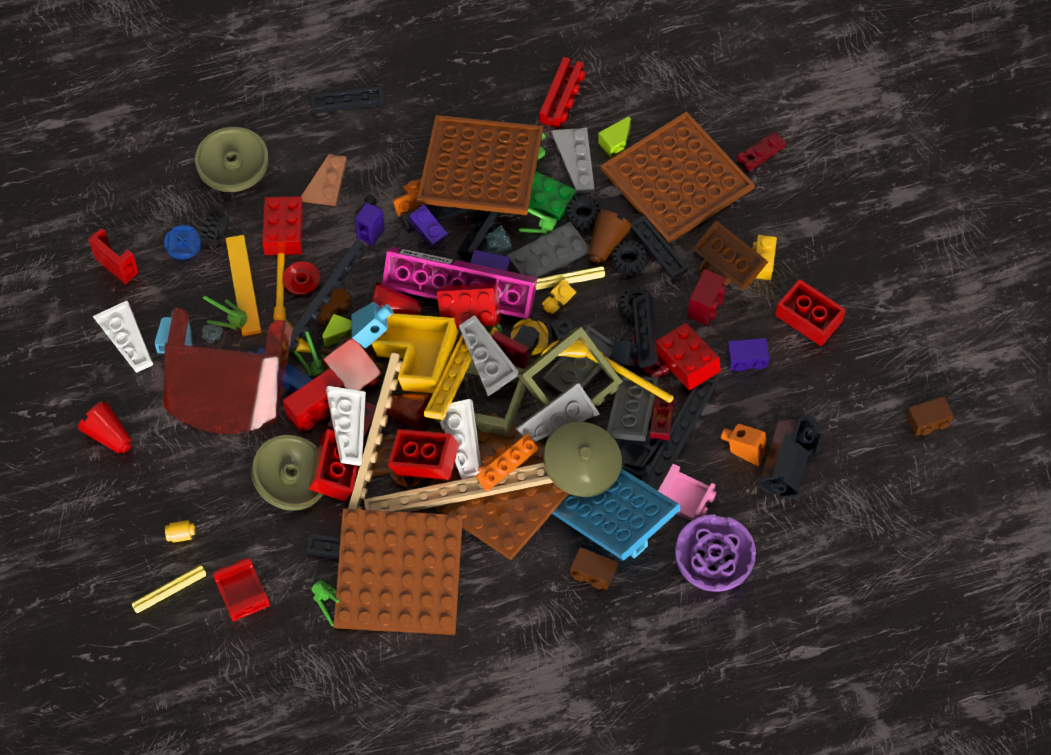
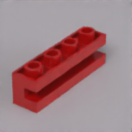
M563 57L541 108L540 123L560 129L562 123L566 122L568 108H572L574 94H578L579 82L584 80L586 74L583 62L577 61L575 65H572L569 58Z

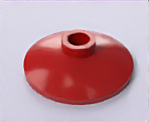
M296 262L285 270L283 283L289 292L296 295H306L318 287L320 273L317 267L309 262Z

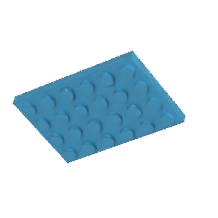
M621 468L617 480L607 491L591 497L569 494L552 514L624 561L680 511L681 508L679 503Z

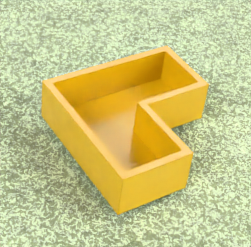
M393 313L387 318V330L372 343L377 357L387 358L391 357V353H396L400 355V359H403L398 375L403 391L433 393L452 355L458 335L454 318Z

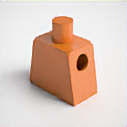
M737 424L733 431L725 428L722 432L721 439L729 442L730 451L733 454L756 466L760 465L767 453L765 432L742 424Z

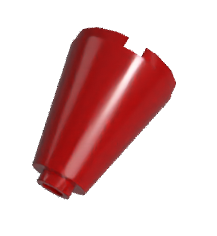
M380 282L375 283V292L370 303L375 302L381 308L388 304L394 314H420L421 305H418L417 300Z
M101 401L86 413L87 419L85 421L81 419L78 424V429L118 454L121 452L126 453L132 446L130 444L132 439L107 401H104V403Z

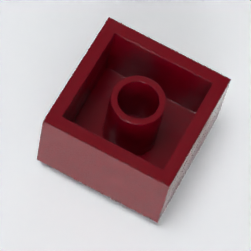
M704 269L690 297L687 318L707 326L711 320H715L718 313L717 307L722 305L725 299L724 293L727 288L724 285L725 277Z

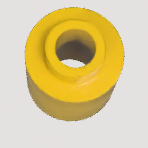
M185 520L173 522L165 526L167 541L174 543L192 540V535H195L194 523Z

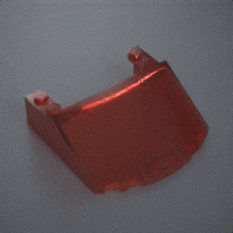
M174 308L168 341L165 343L163 407L178 420L196 429L218 434H240L241 432L259 430L261 427L275 423L277 421L292 334V327L288 322L275 320L270 324L264 355L184 345L189 322L188 313L182 308Z

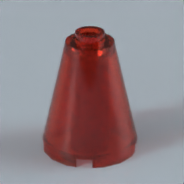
M392 393V406L390 409L387 408L386 414L417 431H427L433 418L425 417L424 411L432 395Z

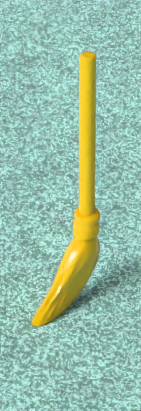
M279 253L277 255L276 306L274 307L272 329L274 335L283 344L294 327L286 320L283 283L285 255ZM301 337L296 351L311 352L309 344Z
M579 339L558 355L573 358L587 357L598 363ZM560 340L555 341V342H553L552 344H550V345L542 352L541 355H543L547 350H549L552 346H554V345H555L557 342H559ZM604 356L617 373L669 403L673 401L674 397Z

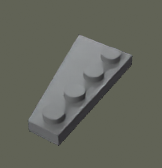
M587 128L551 130V136L556 143L557 150L562 157V162L568 171L573 188L577 190V194L594 193L595 188Z
M475 315L459 325L488 396L518 376L519 371Z
M576 382L515 429L521 438L529 434L532 440L536 442L550 436L562 425L571 422H583L588 418L600 415V413L581 385Z

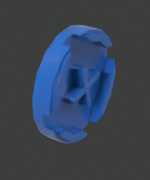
M179 225L172 228L173 230L167 232L164 238V246L171 257L180 260L189 259L200 250L202 244L200 234L193 227Z

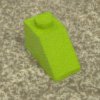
M629 116L599 132L598 143L610 158L626 149L631 123Z

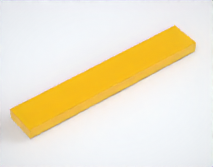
M244 235L226 238L237 307L246 312L247 322L241 328L242 335L261 333L245 237Z
M462 334L424 411L425 417L444 420L471 363L472 357Z

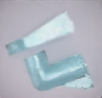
M502 226L486 235L489 253H496L512 247L510 238L506 236Z

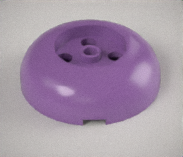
M705 515L696 518L683 528L677 539L675 557L679 570L691 584L703 590L720 592L738 586L749 576L755 563L756 548L751 534L741 523L730 517ZM703 551L705 556L701 557L697 552ZM730 556L733 560L726 562L724 558ZM711 566H713V567H715L717 570H716V571H710L708 568L711 567Z

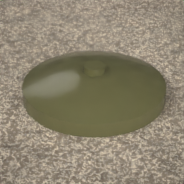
M226 127L212 132L202 140L196 151L195 164L200 178L208 186L223 192H237L248 189L260 181L267 171L269 155L265 142L253 131L241 127Z
M571 422L562 425L550 435L543 451V464L551 481L561 490L575 496L591 497L607 491L615 483L621 471L622 456L618 444L607 431L591 423Z
M293 435L277 436L266 441L258 449L251 465V477L258 493L273 506L285 510H302L314 505L323 496L321 493L308 489L318 447L302 437Z

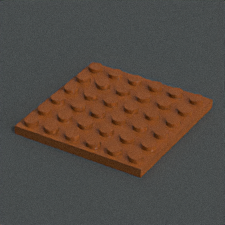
M687 111L608 160L600 168L635 209L649 220L668 244L753 190L755 186Z
M436 115L417 196V204L528 215L543 126Z
M495 413L491 415L492 417L501 418ZM514 425L511 428L509 437L477 431L481 465H483L482 461L485 458L496 454L495 450L502 445L506 447L513 445L521 438ZM538 441L534 442L538 450L517 468L543 463L545 445ZM454 462L450 480L434 478L428 486L462 480L456 463ZM548 483L433 508L446 515H463L462 527L509 560H512L569 493L561 490L554 483Z
M343 509L336 598L339 599V603H335L334 628L455 635L463 515Z

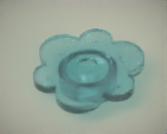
M215 323L210 324V326L205 325L202 328L203 333L201 336L208 343H214L215 340L221 339L223 329Z

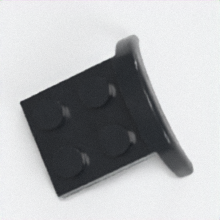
M648 429L646 441L616 439L615 441L619 446L622 456L621 468L633 475L646 473L650 468V465H647V463L664 440L650 438V429Z

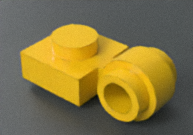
M563 279L549 292L553 298L548 296L541 303L543 309L547 313L553 314L560 307L558 303L564 306L577 292Z

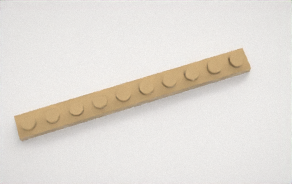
M391 353L348 509L362 510V507H360L361 501L366 499L368 489L365 488L367 481L370 482L373 470H370L371 465L377 460L378 452H376L377 444L380 445L382 442V426L385 427L387 424V408L390 409L392 406V390L395 391L397 388L398 379H396L397 372H400L403 363L400 360V355L396 353Z
M540 463L514 469L489 491H485L478 479L472 477L364 499L366 510L411 512L553 482L547 475L544 464Z

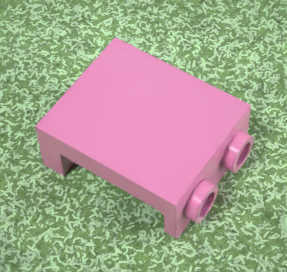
M673 464L658 491L679 503L681 510L676 514L690 521L705 516L708 511L706 507L708 502L712 503L717 494L714 491L715 484L711 483L708 486L680 473V467Z

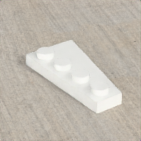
M128 301L93 316L136 373L154 365Z
M327 386L326 393L340 462L360 466L362 463L366 392Z
M467 399L451 403L444 420H440L441 427L445 433L452 434L459 443L455 463L462 479L476 477V474L479 473L478 468L481 466L473 401Z

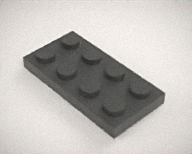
M568 222L507 255V257L511 258V265L518 274L543 278L588 254L589 246L572 223Z
M588 326L585 330L586 334L598 350L611 360L613 342ZM562 356L544 375L542 382L559 394H562L576 382L584 390L602 370V367L599 363L587 357L573 358Z
M620 375V379L623 382L618 385L620 388L615 394L607 432L615 439L646 441L656 395ZM640 376L651 384L658 386V378Z

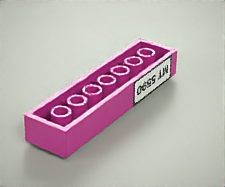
M391 247L386 255L382 284L400 292L438 300L437 291L442 286L497 283L500 313L528 319L532 313L538 278Z

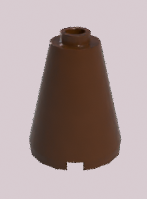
M602 209L598 211L588 250L591 261L600 263L609 257L614 248L617 247V244L623 240L632 227L627 219L623 217L620 220L617 218L618 214L609 210Z

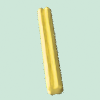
M603 266L538 278L536 290L555 287L563 279L570 284L605 276V270Z
M200 565L132 602V607L136 613L143 611L206 576L204 568Z

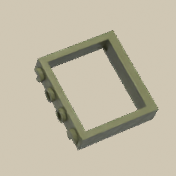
M582 327L574 328L518 374V377L542 408L550 403V401L531 377L579 338L611 379L608 385L590 399L593 405L598 406L604 402V397L609 393L613 394L620 388L618 385L623 382Z
M472 359L466 373L479 375ZM516 367L519 373L524 370L520 367ZM518 376L510 381L518 383L505 419L474 413L477 431L509 437L526 390L525 384ZM434 419L435 422L440 423V419Z

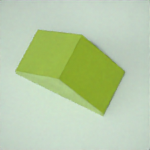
M333 314L322 335L323 343L326 347L339 343L342 336L349 339L352 338V320Z

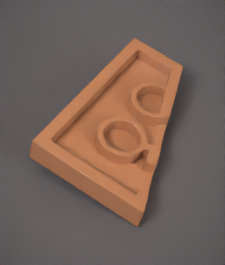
M329 154L302 194V201L337 206L347 157Z

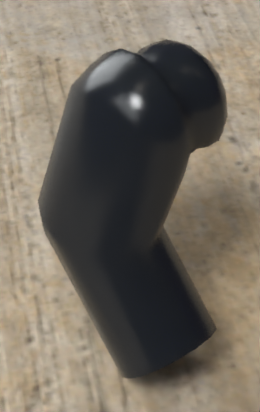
M373 195L365 197V202L377 205V199ZM364 203L359 209L355 211L357 215L366 203Z

